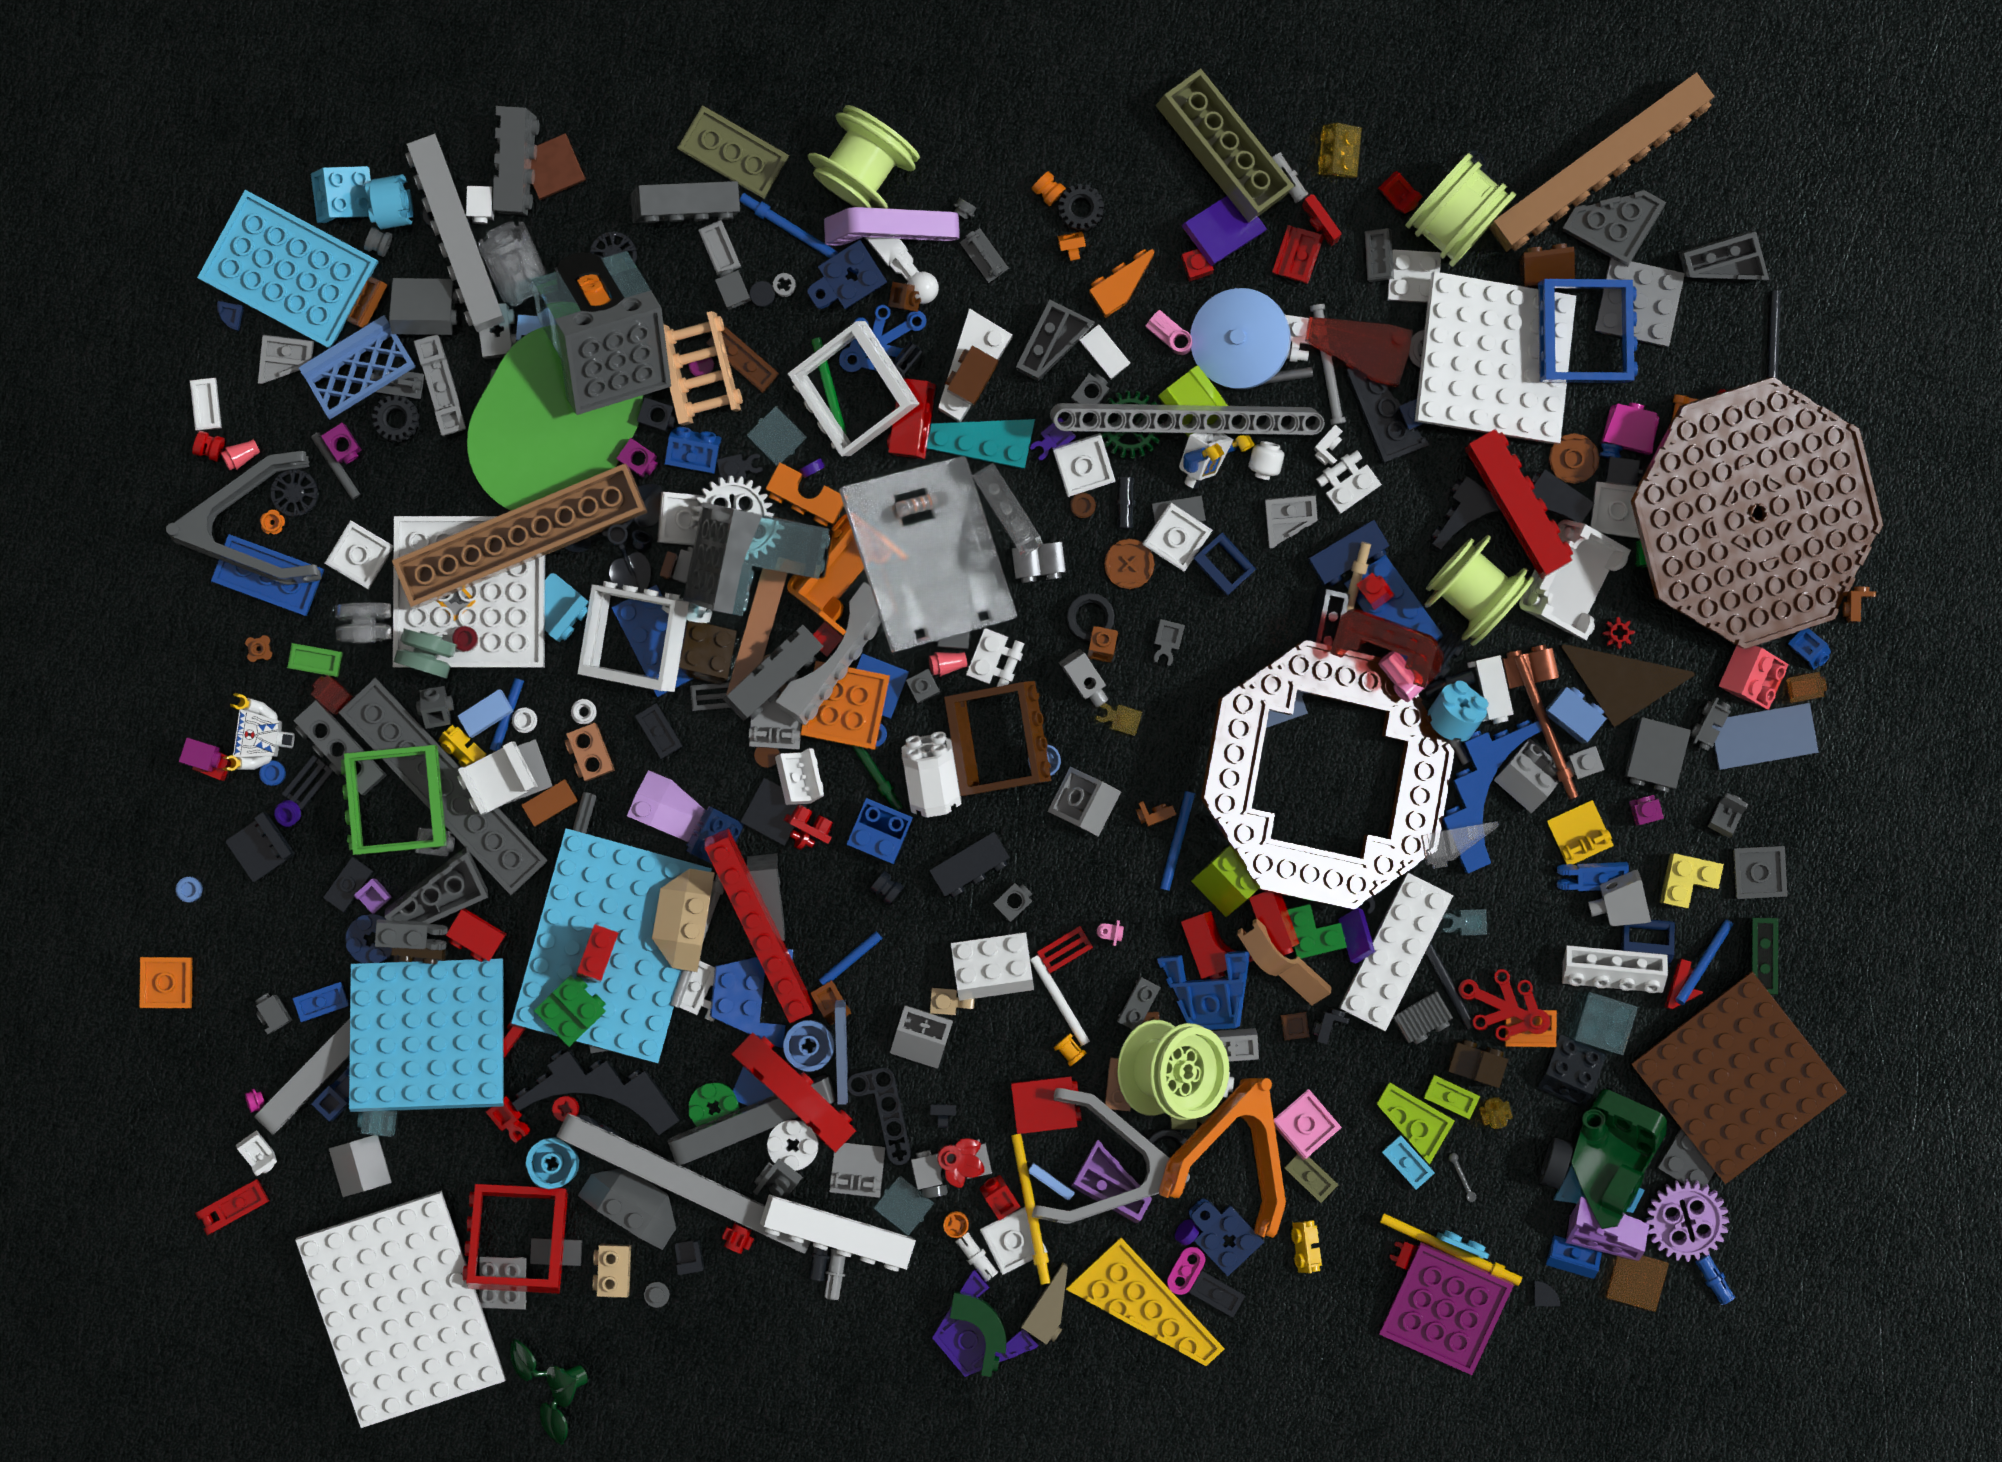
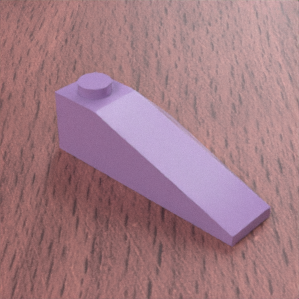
M648 770L627 814L628 817L689 842L692 834L698 836V834L693 832L694 829L698 832L701 830L697 823L704 824L700 821L704 813L703 807L672 780Z

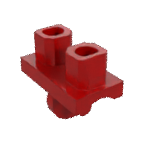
M801 805L796 807L792 815L786 814L784 821L801 829L800 833L792 830L790 833V837L795 839L794 847L799 850L805 845L812 848L815 841L809 838L810 835L828 844L832 838L828 836L833 822L819 815L813 827L806 823L813 811Z

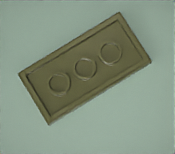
M703 105L677 148L679 151L729 180L738 181V185L762 199H765L789 158L788 154Z

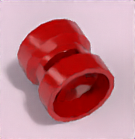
M199 431L194 441L192 454L200 457L206 455L210 460L217 462L221 457L225 438L220 436L211 437L207 432Z

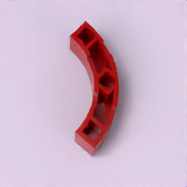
M752 1032L732 1055L762 1084H765L793 1113L797 1114L808 1127L810 1126L819 1139L836 1153L856 1132L849 1124L852 1119L842 1109L838 1112L811 1086L814 1082L804 1072L799 1075L772 1050L774 1045L765 1036L760 1039Z

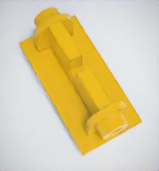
M453 725L446 732L444 731L438 740L446 753L454 755L459 760L461 767H467L487 755L475 743L467 748L465 744L470 741V738L459 727L455 728Z
M1314 1220L1292 1222L1291 1237L1295 1243L1296 1254L1294 1260L1298 1273L1320 1271V1266H1322L1320 1248H1311V1244L1319 1243L1317 1225H1314Z

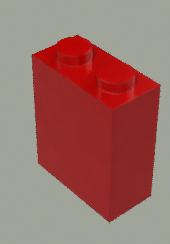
M594 924L576 975L600 983L619 933Z
M1071 1076L1011 1083L1017 1134L1077 1127V1121H1082L1080 1106L1054 1100L1056 1088L1078 1091L1077 1081H1072Z

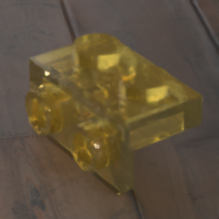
M1341 123L1323 125L1320 136L1321 151L1318 159V173L1320 175L1333 174L1348 178L1357 177L1361 127Z

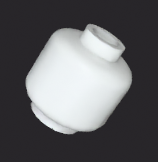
M1261 441L1260 444L1253 447L1249 468L1256 472L1255 477L1269 480L1270 476H1276L1281 472L1284 452L1280 450V445Z

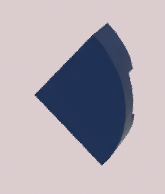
M218 301L217 308L222 321L233 330L239 331L244 307Z

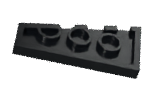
M1370 361L1345 370L1382 464L1430 445L1425 437L1421 436L1416 429L1417 427L1408 430L1398 408L1401 406L1400 402L1391 394L1387 384Z

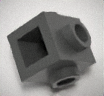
M445 686L420 690V701H416L418 716H422L426 729L450 725V711L454 710L452 696H447Z

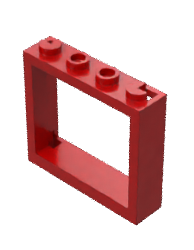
M475 1184V1191L470 1192L469 1207H473V1213L467 1219V1231L471 1232L470 1241L465 1243V1256H469L468 1266L463 1267V1281H466L468 1289L560 1294L568 1199L566 1189ZM483 1196L555 1199L548 1280L476 1276Z

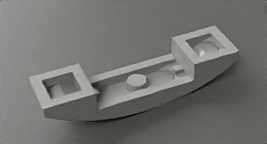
M432 335L414 341L432 398L441 435L445 436L465 430L466 426L460 402L439 335Z

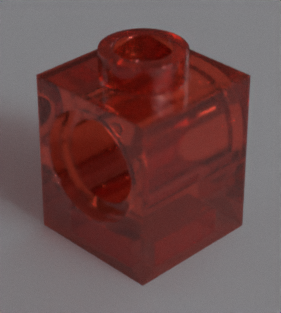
M329 675L325 678L321 676L312 686L314 690L311 695L335 715L353 697Z

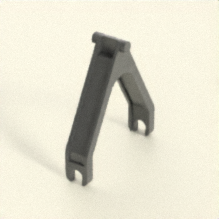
M304 451L265 457L175 523H170L166 527L167 533L177 545L185 546L281 584L293 585L321 580V572L318 570L317 565L280 568L216 543L212 536V525L217 515L273 474L309 467V459Z

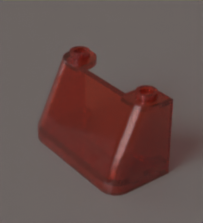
M1354 608L1349 609L1342 615L1330 654L1342 658L1348 650L1353 649L1357 651L1361 644L1369 642L1408 656L1405 668L1413 672L1415 677L1413 684L1426 688L1437 676L1444 660L1443 651L1434 637Z

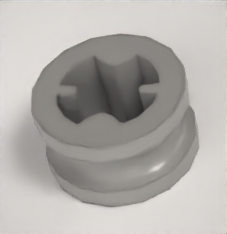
M781 273L775 277L773 287L779 296L788 297L794 293L796 283L791 275ZM781 279L791 281L792 285H789L790 289L788 291L778 289L777 285H780L779 281Z

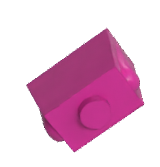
M1618 403L1612 405L1608 413L1601 443L1623 446L1624 450L1650 455L1653 451L1659 417L1655 412L1643 410L1644 406L1637 403H1629V406Z

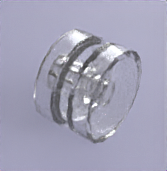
M350 603L335 605V613L338 620L352 621V624L340 625L336 628V641L375 643L376 641L392 640V627L388 624L376 623V621L391 618V604Z

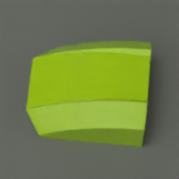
M1198 365L1158 395V399L1163 405L1228 406ZM1193 414L1185 415L1182 419V424L1190 423L1193 419ZM1210 415L1207 419V424H1214L1217 421V415ZM1185 433V434L1189 437L1191 434H1194V433Z

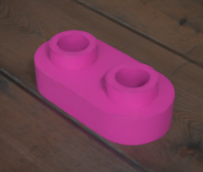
M1187 1247L1181 1252L1167 1279L1168 1287L1173 1293L1182 1295L1189 1292L1205 1264V1256L1199 1248ZM1193 1254L1197 1257V1261L1194 1264H1190L1187 1261L1189 1255ZM1177 1277L1184 1278L1185 1282L1182 1286L1175 1284Z

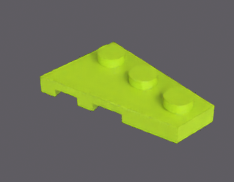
M1388 1082L1376 1103L1427 1163L1430 1164L1455 1120Z

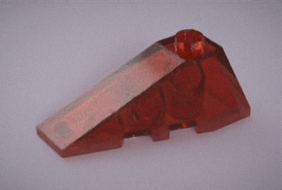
M1309 317L1305 342L1329 356L1334 355L1347 363L1346 366L1352 369L1355 367L1367 374L1366 377L1374 382L1398 387L1409 355L1413 330L1389 324Z

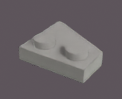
M263 335L258 383L262 384L298 371V367L312 359L314 341Z
M1315 495L1265 499L1269 548H1274L1280 542L1318 521Z

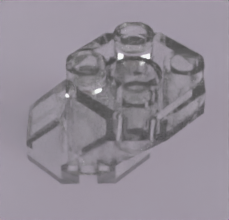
M514 222L500 225L486 234L488 239L485 242L483 239L478 242L479 250L503 302H509L511 306H517L525 299L533 295L539 296L547 290L548 274L524 222H519V226H515Z

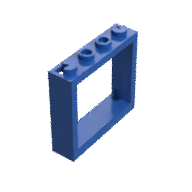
M1543 279L1538 282L1540 382L1629 383L1634 381V377L1638 373L1637 362H1634V352L1637 350V337L1634 336L1637 313L1633 311V301H1636L1637 290L1633 286V280ZM1554 288L1621 289L1623 373L1556 372Z

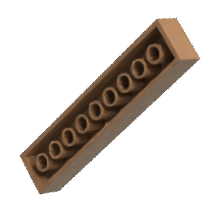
M1696 72L1495 219L1489 229L1506 252L1511 248L1514 251L1518 250L1527 243L1530 234L1533 233L1534 236H1537L1550 225L1549 220L1553 219L1556 222L1567 214L1571 204L1577 207L1590 195V190L1593 189L1597 192L1611 180L1609 177L1612 174L1616 178L1626 171L1631 165L1629 163L1631 160L1637 163L1651 151L1649 147L1654 145L1657 148L1667 141V138L1671 136L1670 132L1672 130L1678 133L1692 121L1690 117L1694 116L1697 119L1712 106L1710 101L1715 96Z
M625 463L392 560L410 607L417 609L607 530L614 524L624 523L648 512L630 468Z

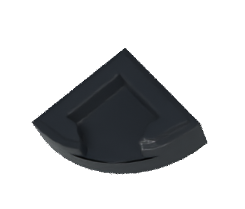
M1534 1280V1306H1560V1300L1555 1290L1544 1282Z

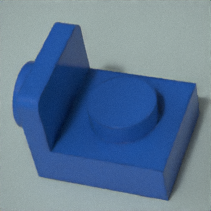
M1809 628L1801 630L1788 643L1790 648L1805 659L1814 670L1818 666L1825 664L1831 653L1828 644Z

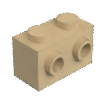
M600 1244L599 1250H594V1265H598V1275L593 1276V1290H597V1296H629L631 1245Z

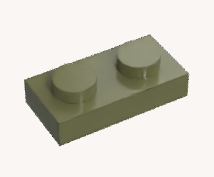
M1296 1154L1284 1167L1320 1203L1338 1186L1310 1157L1303 1161Z

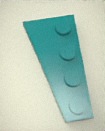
M1035 419L931 424L927 449L1025 469Z

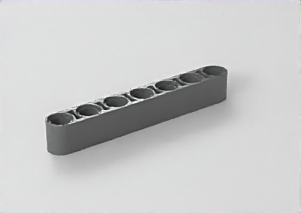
M822 1075L812 1079L814 1083L811 1086L829 1104L837 1100V1095L829 1075ZM773 1095L670 1138L667 1142L676 1165H682L799 1116Z

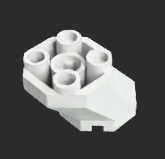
M944 732L907 738L906 745L902 747V759L911 812L917 814L916 810L921 811V815L924 817L948 814L952 811V805L955 803L956 807L961 805L951 739L947 738Z

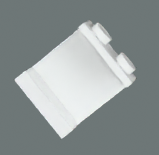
M512 741L505 744L498 751L467 767L458 769L460 773L457 776L459 783L464 790L468 789L471 795L469 802L475 812L479 811L480 814H486L538 787L516 742Z

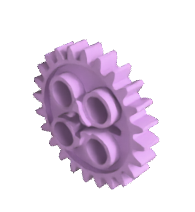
M1685 1179L1684 1186H1680L1676 1180L1675 1188L1673 1189L1666 1184L1667 1192L1665 1194L1658 1190L1657 1193L1660 1199H1651V1203L1655 1208H1647V1212L1653 1217L1646 1218V1223L1652 1225L1648 1229V1234H1655L1651 1240L1653 1243L1659 1242L1658 1250L1661 1251L1667 1248L1666 1256L1669 1257L1674 1252L1678 1261L1682 1255H1685L1687 1262L1690 1261L1691 1255H1695L1696 1259L1700 1260L1701 1252L1708 1256V1248L1710 1247L1717 1250L1715 1242H1724L1720 1233H1728V1229L1722 1224L1729 1223L1728 1217L1722 1216L1728 1212L1726 1207H1720L1724 1203L1723 1199H1715L1718 1194L1717 1191L1713 1190L1708 1193L1709 1185L1705 1184L1700 1188L1698 1180L1695 1181L1693 1186H1690L1688 1179ZM1682 1199L1686 1204L1695 1236L1694 1241L1690 1240L1688 1229L1684 1222L1685 1219L1680 1205V1200ZM1695 1200L1703 1202L1702 1207L1698 1210L1690 1208V1204ZM1670 1207L1678 1209V1213L1673 1217L1665 1214L1666 1210ZM1701 1224L1710 1226L1709 1230L1704 1234L1696 1231L1697 1227ZM1676 1231H1683L1685 1233L1684 1238L1681 1240H1674L1672 1235Z

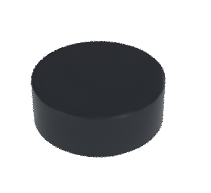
M760 281L751 287L750 298L756 306L767 307L775 299V290L770 283Z

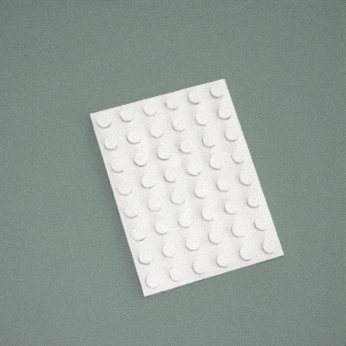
M442 1191L296 1238L300 1255L361 1428L506 1381L476 1290L468 1289L466 1281H463V1267L467 1266Z

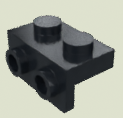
M1329 1008L1328 1013L1322 1011L1320 1020H1315L1311 1034L1315 1035L1314 1040L1327 1044L1334 1020L1349 1023L1350 1019L1344 1018L1345 1012Z

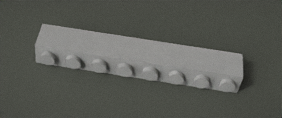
M433 134L408 143L409 152L405 155L410 168L415 166L418 175L414 176L418 190L424 189L426 197L422 198L427 213L432 211L435 219L430 221L435 236L440 234L443 243H440L439 247L443 257H449L451 265L447 269L452 281L457 279L460 288L455 290L460 303H466L468 311L464 312L468 325H474L476 331L479 332L504 323L503 314L436 135Z

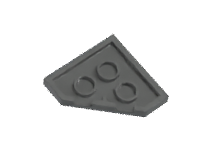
M1643 190L1621 198L1618 196L1602 200L1600 203L1589 206H1578L1573 210L1562 231L1628 267L1665 207L1666 202Z

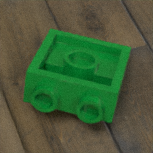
M570 975L534 1010L568 1047L606 1012L603 1009L606 1005L605 1002L596 993L591 996L585 990L588 985L578 975L575 978Z

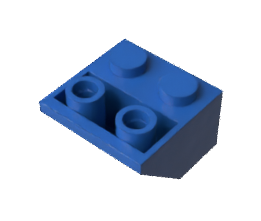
M866 798L847 845L894 864L913 817Z

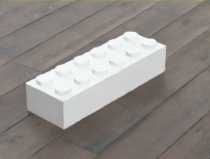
M1405 873L1372 939L1375 953L1361 961L1338 1008L1386 1031L1453 895L1410 873Z

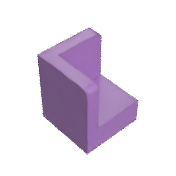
M371 879L354 894V897L359 899L372 914H375L393 898L377 879Z

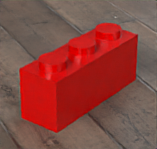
M904 379L919 405L892 425V432L888 436L887 446L889 453L896 456L925 459L936 385L929 381ZM896 400L895 409H893V411L896 410L898 407H900V405L898 404L897 400Z

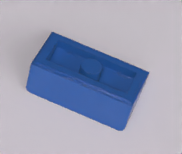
M1554 1235L1546 1265L1585 1277L1595 1278L1599 1271L1602 1252L1565 1243V1238Z

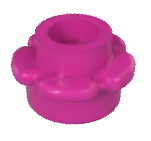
M252 1089V1092L245 1093L250 1113L259 1112L261 1107L265 1106L261 1092L256 1093L255 1089Z

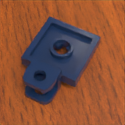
M858 240L818 266L824 277L813 283L807 292L819 309L826 308L837 300L847 309L886 284L887 281L861 240ZM849 268L859 270L860 273L857 274V281L846 279L845 276L848 275L847 270ZM819 291L825 292V297L823 299L817 298V293Z
M1200 1198L1188 1210L1191 1219L1201 1229L1194 1241L1227 1276L1264 1243L1262 1238L1255 1234L1254 1230L1230 1204L1223 1211L1219 1212L1207 1199ZM1206 1210V1214L1204 1216H1200V1213ZM1225 1235L1229 1237L1232 1235L1235 1236V1238L1233 1239L1234 1244L1232 1246H1223V1243L1225 1242L1223 1237Z

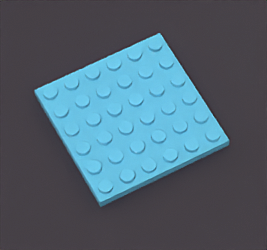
M477 959L438 961V964L422 963V961L351 964L350 1112L504 1106L503 959H491L490 961L484 959L483 962Z

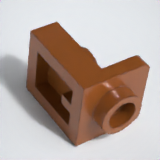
M1093 627L1087 657L1112 663L1118 631Z
M1144 801L1138 803L1140 808L1136 810L1141 824L1146 822L1147 827L1176 816L1173 806L1167 807L1166 803L1152 808L1153 813L1150 815Z
M830 981L811 992V995L829 1025L835 1023V1000H843L834 982ZM846 1005L847 1017L849 1014H851V1011L849 1007Z

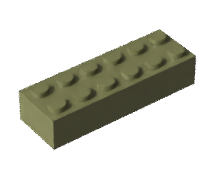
M1199 69L1167 92L1156 104L1162 115L1248 223L1284 198L1294 187L1293 183L1202 69Z

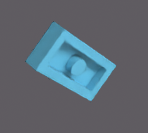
M1401 1135L1382 1151L1416 1190L1435 1173Z

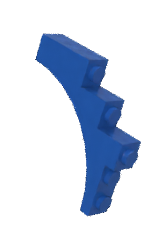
M1530 719L1517 725L1518 730L1510 734L1507 729L1494 735V741L1491 740L1488 732L1482 734L1479 730L1474 732L1471 738L1463 743L1475 771L1471 772L1470 768L1456 773L1457 779L1452 782L1464 809L1460 810V807L1456 806L1445 811L1447 816L1443 818L1442 822L1466 874L1491 864L1483 833V811L1489 785L1507 756L1523 741L1542 731L1538 721L1534 723Z

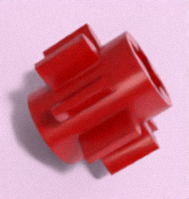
M1617 617L1615 625L1611 622L1606 623L1609 630L1602 633V635L1608 636L1609 641L1607 645L1616 643L1617 649H1621V642L1624 641L1628 645L1631 644L1628 637L1634 634L1635 631H1629L1630 621L1623 624L1620 617ZM1617 627H1619L1620 631H1624V635L1620 637V640H1618L1616 635H1613V631L1617 630Z
M734 1223L732 1228L727 1226L722 1236V1239L727 1240L724 1247L740 1254L744 1248L749 1250L754 1238L750 1237L752 1230L737 1223Z

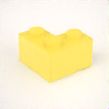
M1670 854L1660 903L1680 908H1689L1693 885L1719 889L1724 864L1679 854Z

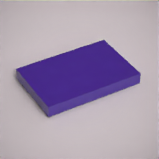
M1228 196L1182 225L1210 266H1213L1267 230L1259 217L1248 223Z

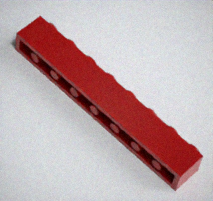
M729 828L705 838L704 848L789 1023L813 1014V1002Z

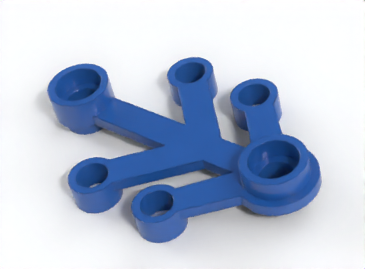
M880 304L874 311L876 317L872 332L887 355L897 357L903 348L887 344L910 330L919 331L923 329L926 325V317L919 310L918 312L910 311L903 323L882 335L885 320L890 316V309L886 305ZM880 308H886L887 310L884 317L878 315ZM916 316L921 318L919 325L912 324V319ZM858 317L854 320V322L866 321L869 326L868 321L863 317ZM856 338L851 341L850 347L843 349L840 353L839 363L846 371L855 372L861 367L876 370L870 359L866 358L867 354L862 347L860 348ZM850 355L856 356V362L853 364H849L847 361Z

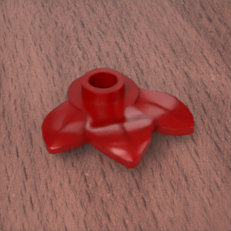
M965 1138L959 1140L954 1146L946 1145L939 1150L937 1162L941 1168L945 1169L946 1180L951 1185L962 1188L965 1177L974 1178L985 1172L983 1163L975 1156L981 1147L979 1141ZM949 1154L954 1155V1160L951 1163L947 1162Z

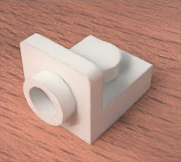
M1336 425L1314 447V450L1317 452L1315 457L1324 465L1327 463L1333 465L1337 461L1326 450L1327 448L1333 450L1342 440L1339 435L1343 431Z

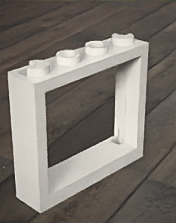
M866 321L854 322L788 373L794 383L793 388L801 393L805 399L804 404L811 413H814L818 419L817 424L819 428L829 436L832 441V448L836 449L841 456L853 455L919 405L916 397ZM856 338L900 407L851 443L807 375Z
M604 581L603 586L592 585L578 674L659 691L675 692L689 602L679 600L680 595L665 593V597L659 596V591L644 589V593L638 592V587L623 585V589L617 588V583ZM611 595L670 606L659 678L599 666Z

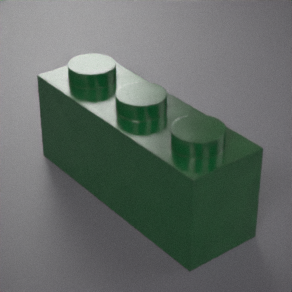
M1752 918L1751 972L1753 971L1770 994H1778V918Z

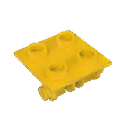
M1593 800L1547 821L1566 864H1575L1614 846L1611 841V834L1606 830Z

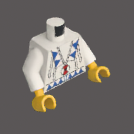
M238 693L233 694L240 698V703L238 705L230 704V706L240 709L233 756H224L222 758L229 759L231 766L223 768L224 771L235 769L255 770L270 763L272 757H277L279 747L293 748L295 734L281 732L282 722L278 721L277 714L263 702L246 698Z

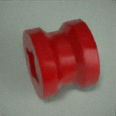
M563 1096L554 1102L552 1111L558 1120L564 1121L567 1113L577 1116L579 1104L575 1098Z

